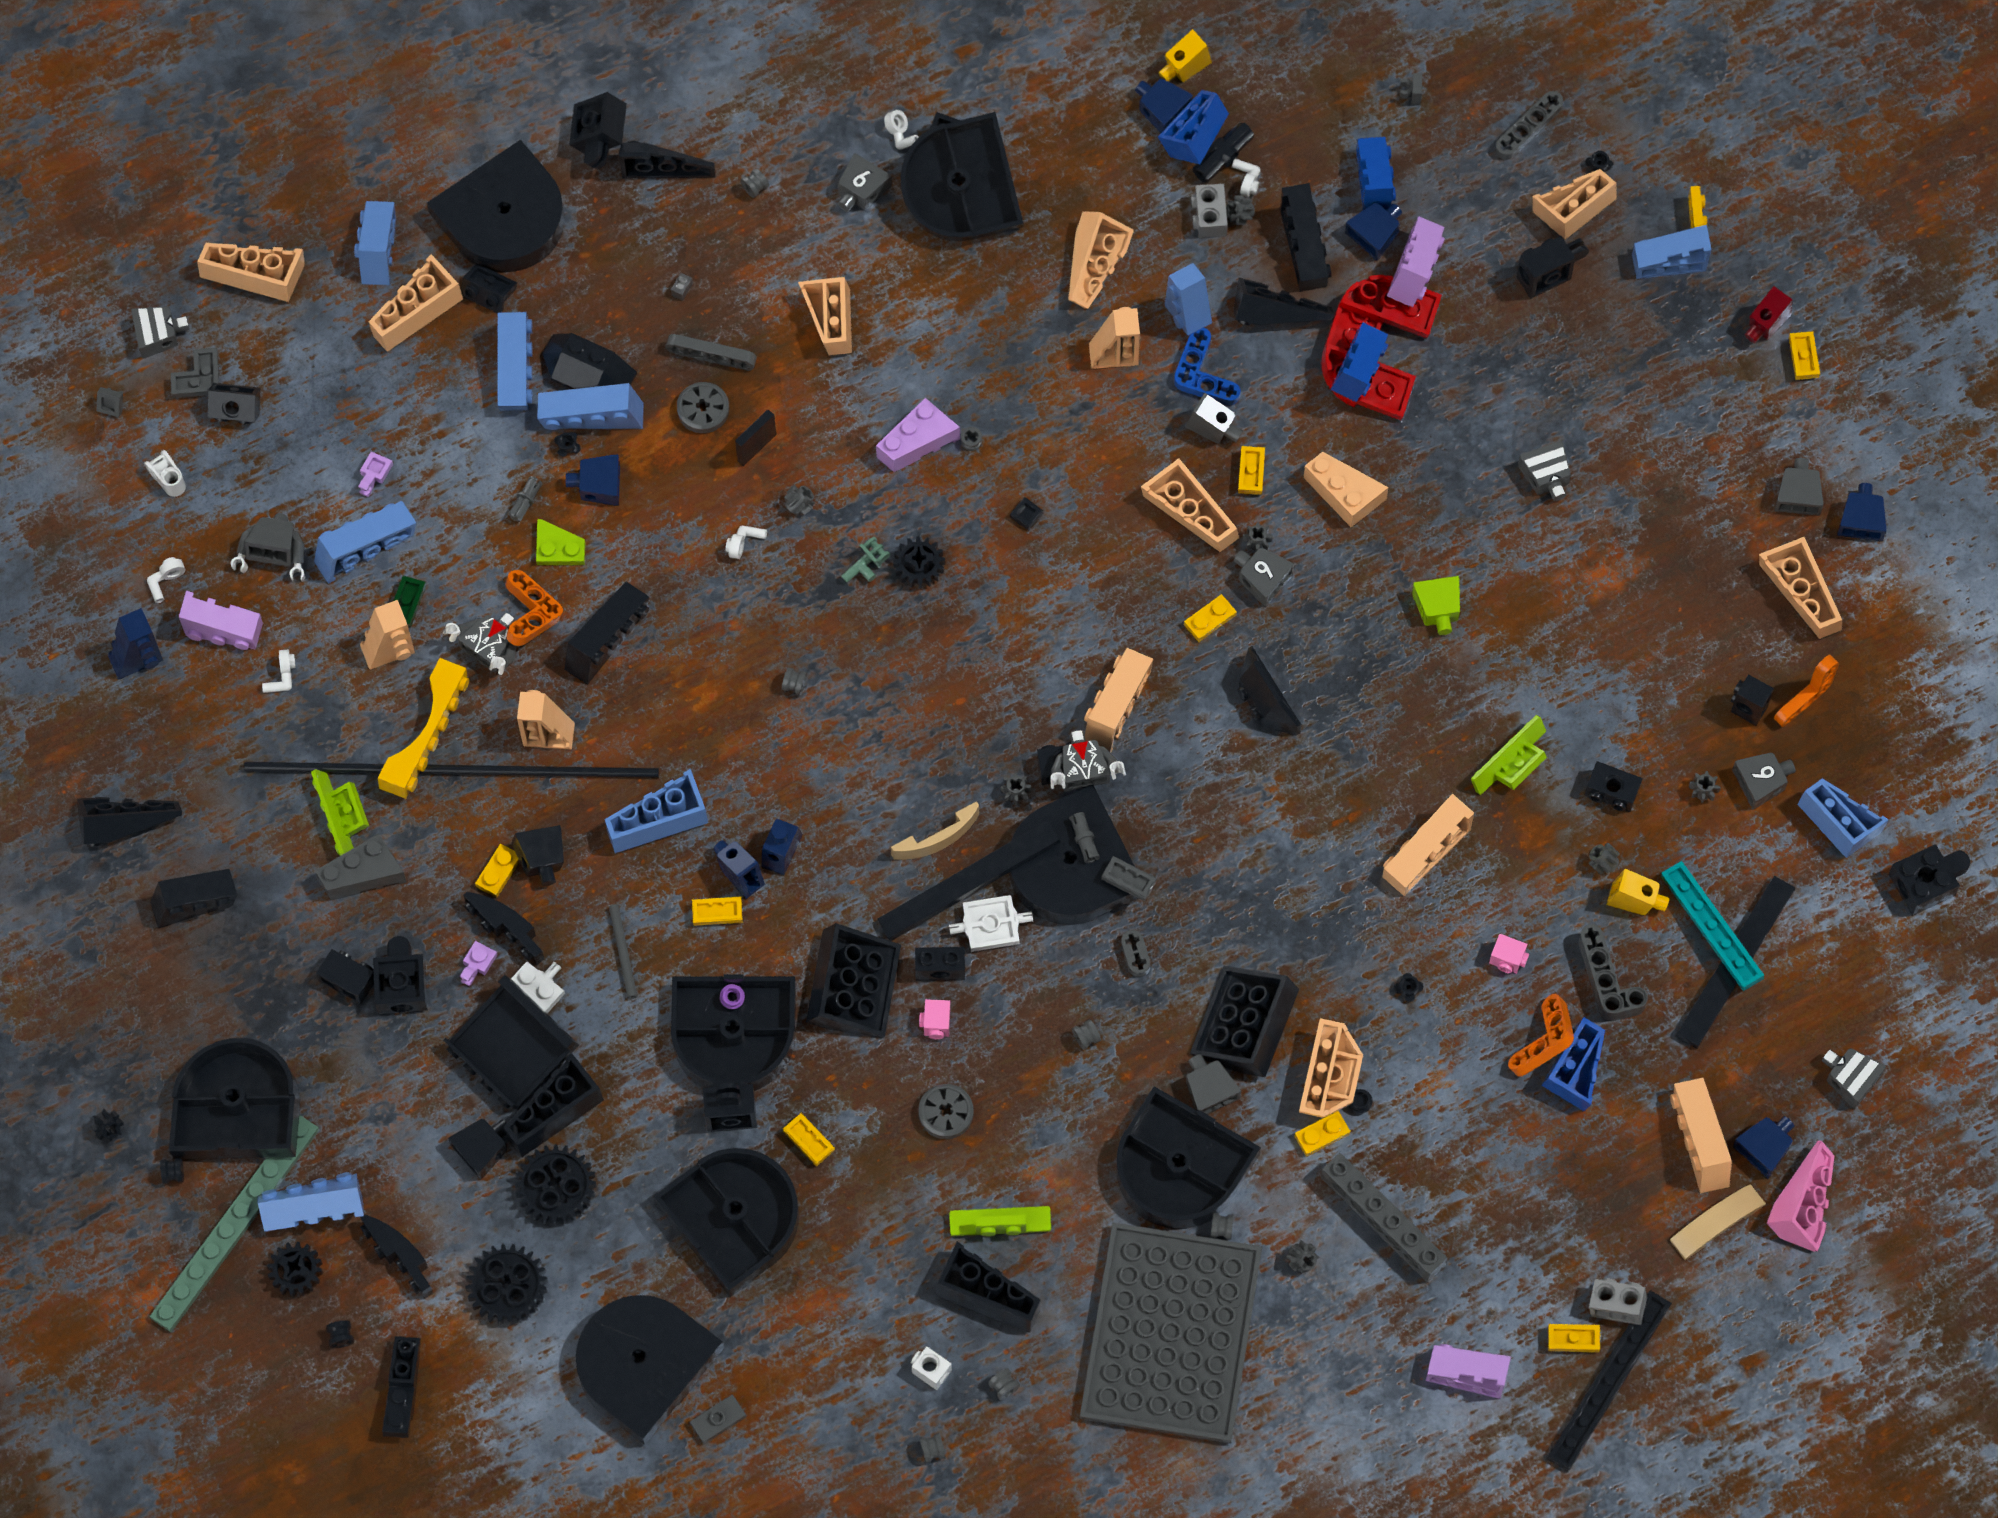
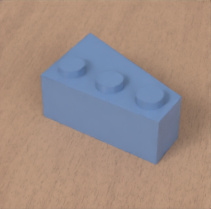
M366 201L365 211L361 210L360 224L362 227H358L357 231L359 244H355V258H359L362 284L390 285L388 265H392L390 252L391 246L394 245L396 225L394 202Z
M1707 225L1634 243L1632 258L1636 279L1706 271L1711 254Z
M1194 263L1168 276L1164 305L1173 316L1177 328H1182L1187 335L1212 323L1206 280Z
M1822 778L1804 791L1797 805L1847 858L1881 834L1889 819L1884 816L1879 817L1869 811L1868 806L1863 803L1861 805L1848 798L1849 795Z

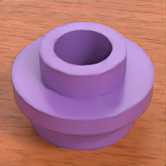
M734 984L725 986L720 993V1001L728 1009L739 1008L745 999L742 988ZM734 993L737 999L729 1001L727 998L728 994Z

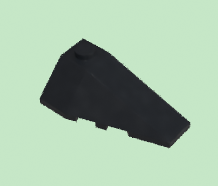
M629 141L622 143L620 146L619 160L622 179L716 178L714 162L638 141Z
M1243 278L1238 279L1233 312L1235 320H1238L1243 325H1251V323L1265 325L1333 320L1332 307L1306 298H1300V301H1298L1289 292L1282 290L1280 293H1275L1268 290L1269 285Z
M109 797L77 799L83 844H88L89 846L109 843L182 815L178 801L147 800L144 804H139L133 801V799L127 798L122 803L110 802Z

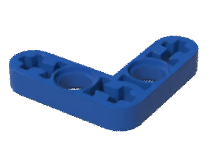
M1202 328L1190 334L1175 372L1174 384L1176 388L1199 397L1206 393L1221 404L1235 405L1240 400L1241 390L1238 384L1200 371L1211 343L1209 330ZM1202 335L1204 340L1201 341L1198 349L1196 348L1197 338ZM1194 354L1199 357V361L1195 364H1190L1187 362L1186 357ZM1187 369L1190 371L1189 380L1182 383L1181 378H1184ZM1211 382L1214 388L1211 391H1204L1201 388V384ZM1218 386H1221V390H1219V395H1218V394H1216L1217 391H1218ZM1229 390H1233V395L1226 397V393Z

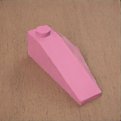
M1822 1141L1816 1142L1777 1198L1767 1221V1224L1780 1239L1813 1252L1818 1251L1826 1229V1222L1823 1221L1824 1209H1827L1829 1205V1200L1826 1199V1188L1831 1185L1834 1155Z

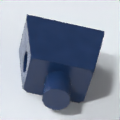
M1159 79L1153 86L1142 80L1135 89V92L1142 96L1139 106L1140 112L1160 133L1193 100L1191 93L1164 79Z
M1374 203L1346 222L1345 233L1378 261L1399 233L1400 223L1396 219L1402 214V210L1394 203L1386 210L1378 203Z
M619 454L581 460L580 473H566V487H579L580 498L583 501L619 506Z
M1860 483L1858 493H1849L1837 536L1883 541L1887 529L1884 499L1882 496L1872 495V484Z
M779 819L774 821L762 848V868L783 876L785 875L803 836L799 827ZM775 855L776 857H778L779 860L773 859L771 857Z
M722 840L714 846L713 850L717 854L716 857L721 871L745 899L765 885L758 862L737 841H733L728 845Z
M1783 1116L1776 1124L1766 1117L1737 1137L1733 1148L1769 1179L1792 1145L1793 1139L1788 1133L1794 1128V1124L1786 1116Z

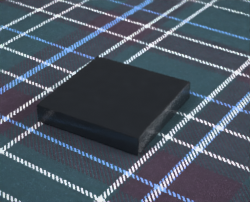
M769 409L735 440L737 461L743 467L776 436L775 415Z

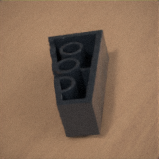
M570 1053L560 1069L557 1068L551 1074L550 1080L534 1093L535 1096L528 1104H524L503 1128L509 1142L519 1155L524 1157L600 1104L604 1099L598 1085L575 1056Z

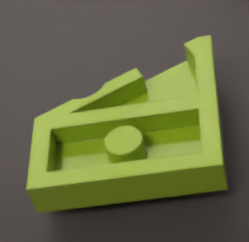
M537 519V565H585V539L542 519Z

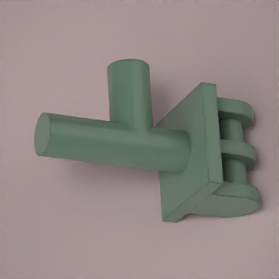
M872 537L866 543L859 545L865 555L841 575L847 583L859 572L868 582L873 581L876 575L867 565L872 561L878 568H881V564L889 558L890 553L883 550L884 546L877 543L876 537Z

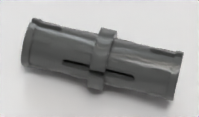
M1075 813L1069 819L1076 834V844H1079L1085 863L1095 862V859L1098 860L1100 856L1093 840L1095 838L1094 833L1088 827L1085 813Z

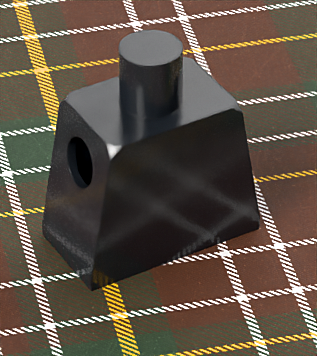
M561 826L515 833L511 843L526 876L539 875L542 886L556 883L554 872L560 871L564 863Z
M484 1118L480 1119L448 1138L450 1146L480 1180L485 1177L507 1151L506 1144L502 1140L506 1136L503 1127L507 1122L504 1119L500 1120L493 1127Z

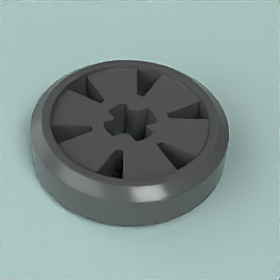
M698 382L686 387L677 400L679 420L687 429L696 433H709L719 429L726 422L729 415V401L726 393L719 386L709 382ZM700 404H705L706 411H701Z
M936 1085L930 1088L920 1100L919 1119L921 1125L930 1135L936 1138H956L966 1132L972 1123L974 1116L972 1100L965 1090L956 1085ZM948 1107H950V1111L952 1114H946L945 1116H942V1110L940 1109H947Z

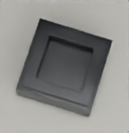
M1024 497L1010 513V518L1029 531L1043 515L1044 510Z

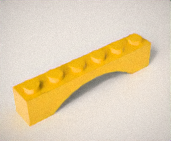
M439 658L430 676L433 704L428 722L421 734L408 747L387 759L378 776L379 789L404 799L407 798L409 792L415 790L420 771L424 772L427 767V757L430 751H435L440 732H444L447 728L450 712L456 710L461 691L465 692L468 687L469 678H467L465 667Z

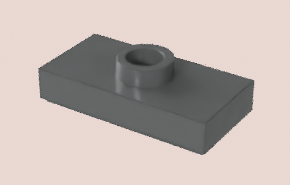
M1114 856L1101 876L1102 880L1143 901H1146L1157 881L1156 877Z
M732 1394L691 1420L690 1425L702 1443L706 1444L747 1416Z

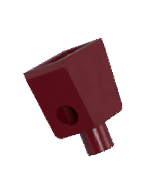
M1773 286L1751 314L1750 328L1744 334L1745 337L1754 344L1761 336L1767 340L1770 339L1792 314L1793 299Z

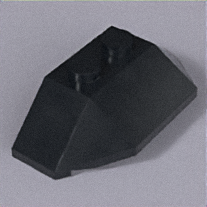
M573 333L553 334L542 353L551 380L571 389L626 383L631 385L637 375V371L615 352Z
M1249 647L1239 679V688L1237 689L1240 698L1244 702H1248L1253 719L1255 721L1259 720L1263 727L1296 736L1299 735L1302 724L1259 658L1254 647Z

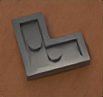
M217 348L194 349V371L171 373L172 398L206 396L213 383H220Z

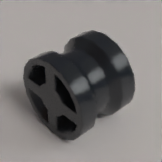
M181 1157L175 1158L174 1161L160 1160L163 1185L169 1184L170 1181L184 1182V1169Z
M336 1321L326 1326V1331L330 1334V1348H342L354 1343V1337L350 1334V1321Z

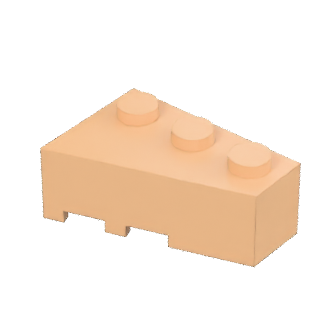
M1601 169L1574 179L1571 184L1560 187V185L1553 188V191L1541 196L1540 194L1532 196L1533 213L1566 240L1617 199L1616 182Z
M1122 307L1112 311L1089 343L1091 369L1139 365L1140 330L1137 308Z
M1324 452L1305 465L1303 478L1350 527L1354 526L1387 500V486Z

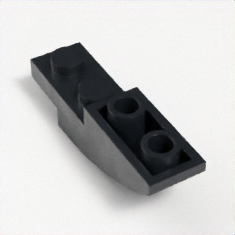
M472 892L463 894L466 903L464 904L465 909L472 916L476 914L482 920L480 924L486 932H493L497 937L503 933L511 944L516 942L521 948L519 950L527 961L532 960L538 965L544 960L543 951L532 940L536 936L534 927L525 918L505 904L492 898Z
M365 1214L360 1216L363 1223L360 1229L367 1239L372 1237L376 1243L373 1248L379 1258L383 1259L385 1257L389 1264L395 1261L402 1274L407 1272L412 1279L408 1282L415 1294L420 1292L424 1299L432 1295L431 1286L421 1273L428 1268V1265L416 1247L388 1224Z
M395 1336L382 1429L383 1436L409 1438L418 1380L420 1338Z

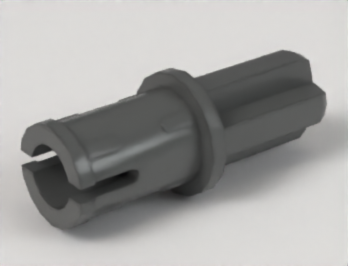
M530 476L523 490L516 495L517 500L509 512L512 520L520 522L529 506L534 504L533 499L543 485L541 481H538L536 484L538 480L536 477Z

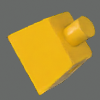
M1191 30L1165 54L1167 66L1158 73L1162 79L1168 82L1175 76L1181 82H1185L1212 63L1208 46L1194 30Z
M1624 869L1612 883L1606 905L1646 915L1652 908L1664 912L1668 906L1669 898L1658 894L1660 887L1658 882Z

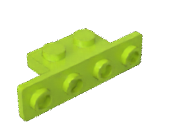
M1535 715L1474 774L1471 781L1476 793L1482 795L1496 780L1514 790L1547 758L1543 750L1533 745L1546 732L1541 717Z
M315 769L311 771L312 783L319 794L321 809L326 814L328 829L333 834L336 843L335 849L341 856L354 848L350 837L369 827V823L355 784L347 782L333 790L328 774Z
M1049 1206L955 1210L949 1213L951 1236L981 1235L990 1237L996 1234L1019 1235L1021 1233L1051 1231Z

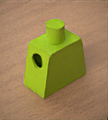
M1459 576L1413 582L1412 595L1426 626L1436 625L1439 635L1450 634L1452 632L1451 622L1458 621L1460 614Z

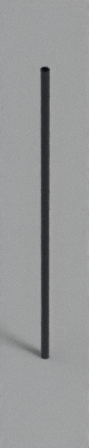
M245 762L244 771L311 772L317 769L326 773H380L384 764ZM427 764L424 772L420 771L419 774L659 778V768Z

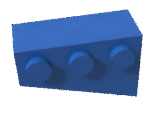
M1201 90L1158 138L1171 158L1200 165L1229 113L1217 93Z
M1385 137L1358 138L1356 153L1362 210H1365L1374 203H1378L1386 210L1392 204V201H1396L1395 187H1393L1392 182L1393 166H1390L1389 163L1391 147L1386 144Z
M1362 322L1353 338L1331 390L1357 402L1361 395L1365 396L1371 385L1369 383L1371 376L1374 377L1380 365L1377 363L1379 356L1383 357L1389 345L1385 343L1388 334Z
M1583 1017L1573 1029V1043L1558 1055L1541 1086L1585 1111L1592 1103V1092L1596 1082L1598 1061L1600 1060L1605 1030Z

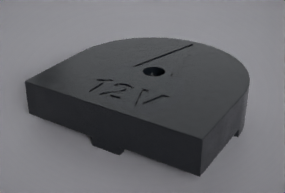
M996 112L935 126L923 133L912 144L902 164L901 190L908 212L925 231L949 241H968L1024 227ZM957 177H960L961 180L965 179V181L962 182V186H958L957 184H953L952 182H955Z
M521 139L427 202L429 214L457 246L460 253L474 265L477 263L495 272L520 271L541 262L554 250L564 229L565 217L559 187L553 177Z
M1090 785L1035 810L1022 821L1015 831L1012 841L1049 820L1061 841L1060 844L1009 872L1011 885L1016 896L1036 916L1056 924H1083L1096 920V917L1138 899L1101 879L1113 856L1132 866L1134 864L1094 785ZM1075 813H1085L1088 827L1094 833L1095 838L1093 840L1100 856L1098 860L1095 859V862L1085 863L1079 844H1076V834L1069 819ZM1070 861V862H1074V863H1073V864H1068V863H1065V862Z
M743 974L672 976V1043L679 1065L691 1080L703 1088H708L712 1084L747 1082L748 1084H753L754 1091L771 1083L782 1073L792 1056L795 1045V976H744ZM727 985H738L744 991V1002L737 1009H728L720 1001V993ZM730 993L727 998L729 1001H735L737 996L734 993ZM731 1030H736L734 1034H730Z
M229 1038L204 1047L187 1061L178 1074L172 1092L173 1108L169 1152L174 1160L180 1157L182 1159L296 1157L300 1092L293 1073L277 1051L267 1044L254 1039Z
M1153 1086L1119 1142L1116 1162L1118 1185L1128 1205L1145 1220L1171 1229L1197 1227L1211 1221L1214 1213L1221 1214L1227 1208L1258 1159L1261 1147L1216 1122V1119L1206 1113L1191 1108ZM1180 1162L1183 1164V1167H1175L1174 1164Z
M730 1148L704 1156L698 1160L696 1165L653 1196L656 1206L730 1297L780 1260L792 1245L798 1229V1200L790 1177L776 1161L767 1155L750 1149ZM733 1210H737V1211L740 1210V1212H741V1213L738 1214V1215H736V1214H733V1215H732V1211H733Z
M628 1296L605 1305L587 1322L577 1344L576 1367L583 1391L592 1405L645 1445L675 1407L679 1406L689 1394L693 1385L724 1349L722 1340L674 1304L653 1296ZM644 1357L645 1361L643 1363H636L635 1359Z

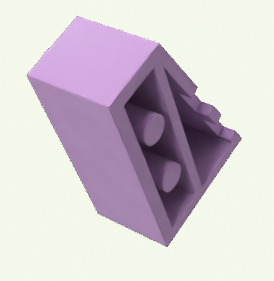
M925 398L876 445L877 458L893 472H896L920 460L922 456L932 451L936 452L940 450V447L952 441L960 440V427Z
M186 591L179 619L188 638L195 641H200L201 639L210 640L217 645L231 644L242 650H247L248 648L256 649L263 625L259 613L234 605H230L229 608L215 605V599L208 598L206 602L193 598V593Z
M1446 1344L1434 1345L1426 1381L1500 1399L1511 1357L1456 1349Z

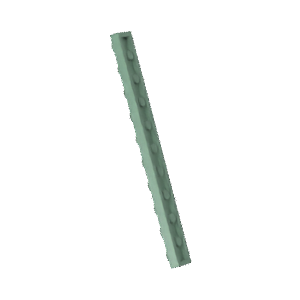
M299 1115L296 1157L266 1158L149 1316L151 1320L169 1332L174 1330L259 1214L258 1196L262 1195L264 1191L279 1187L320 1131L318 1126Z

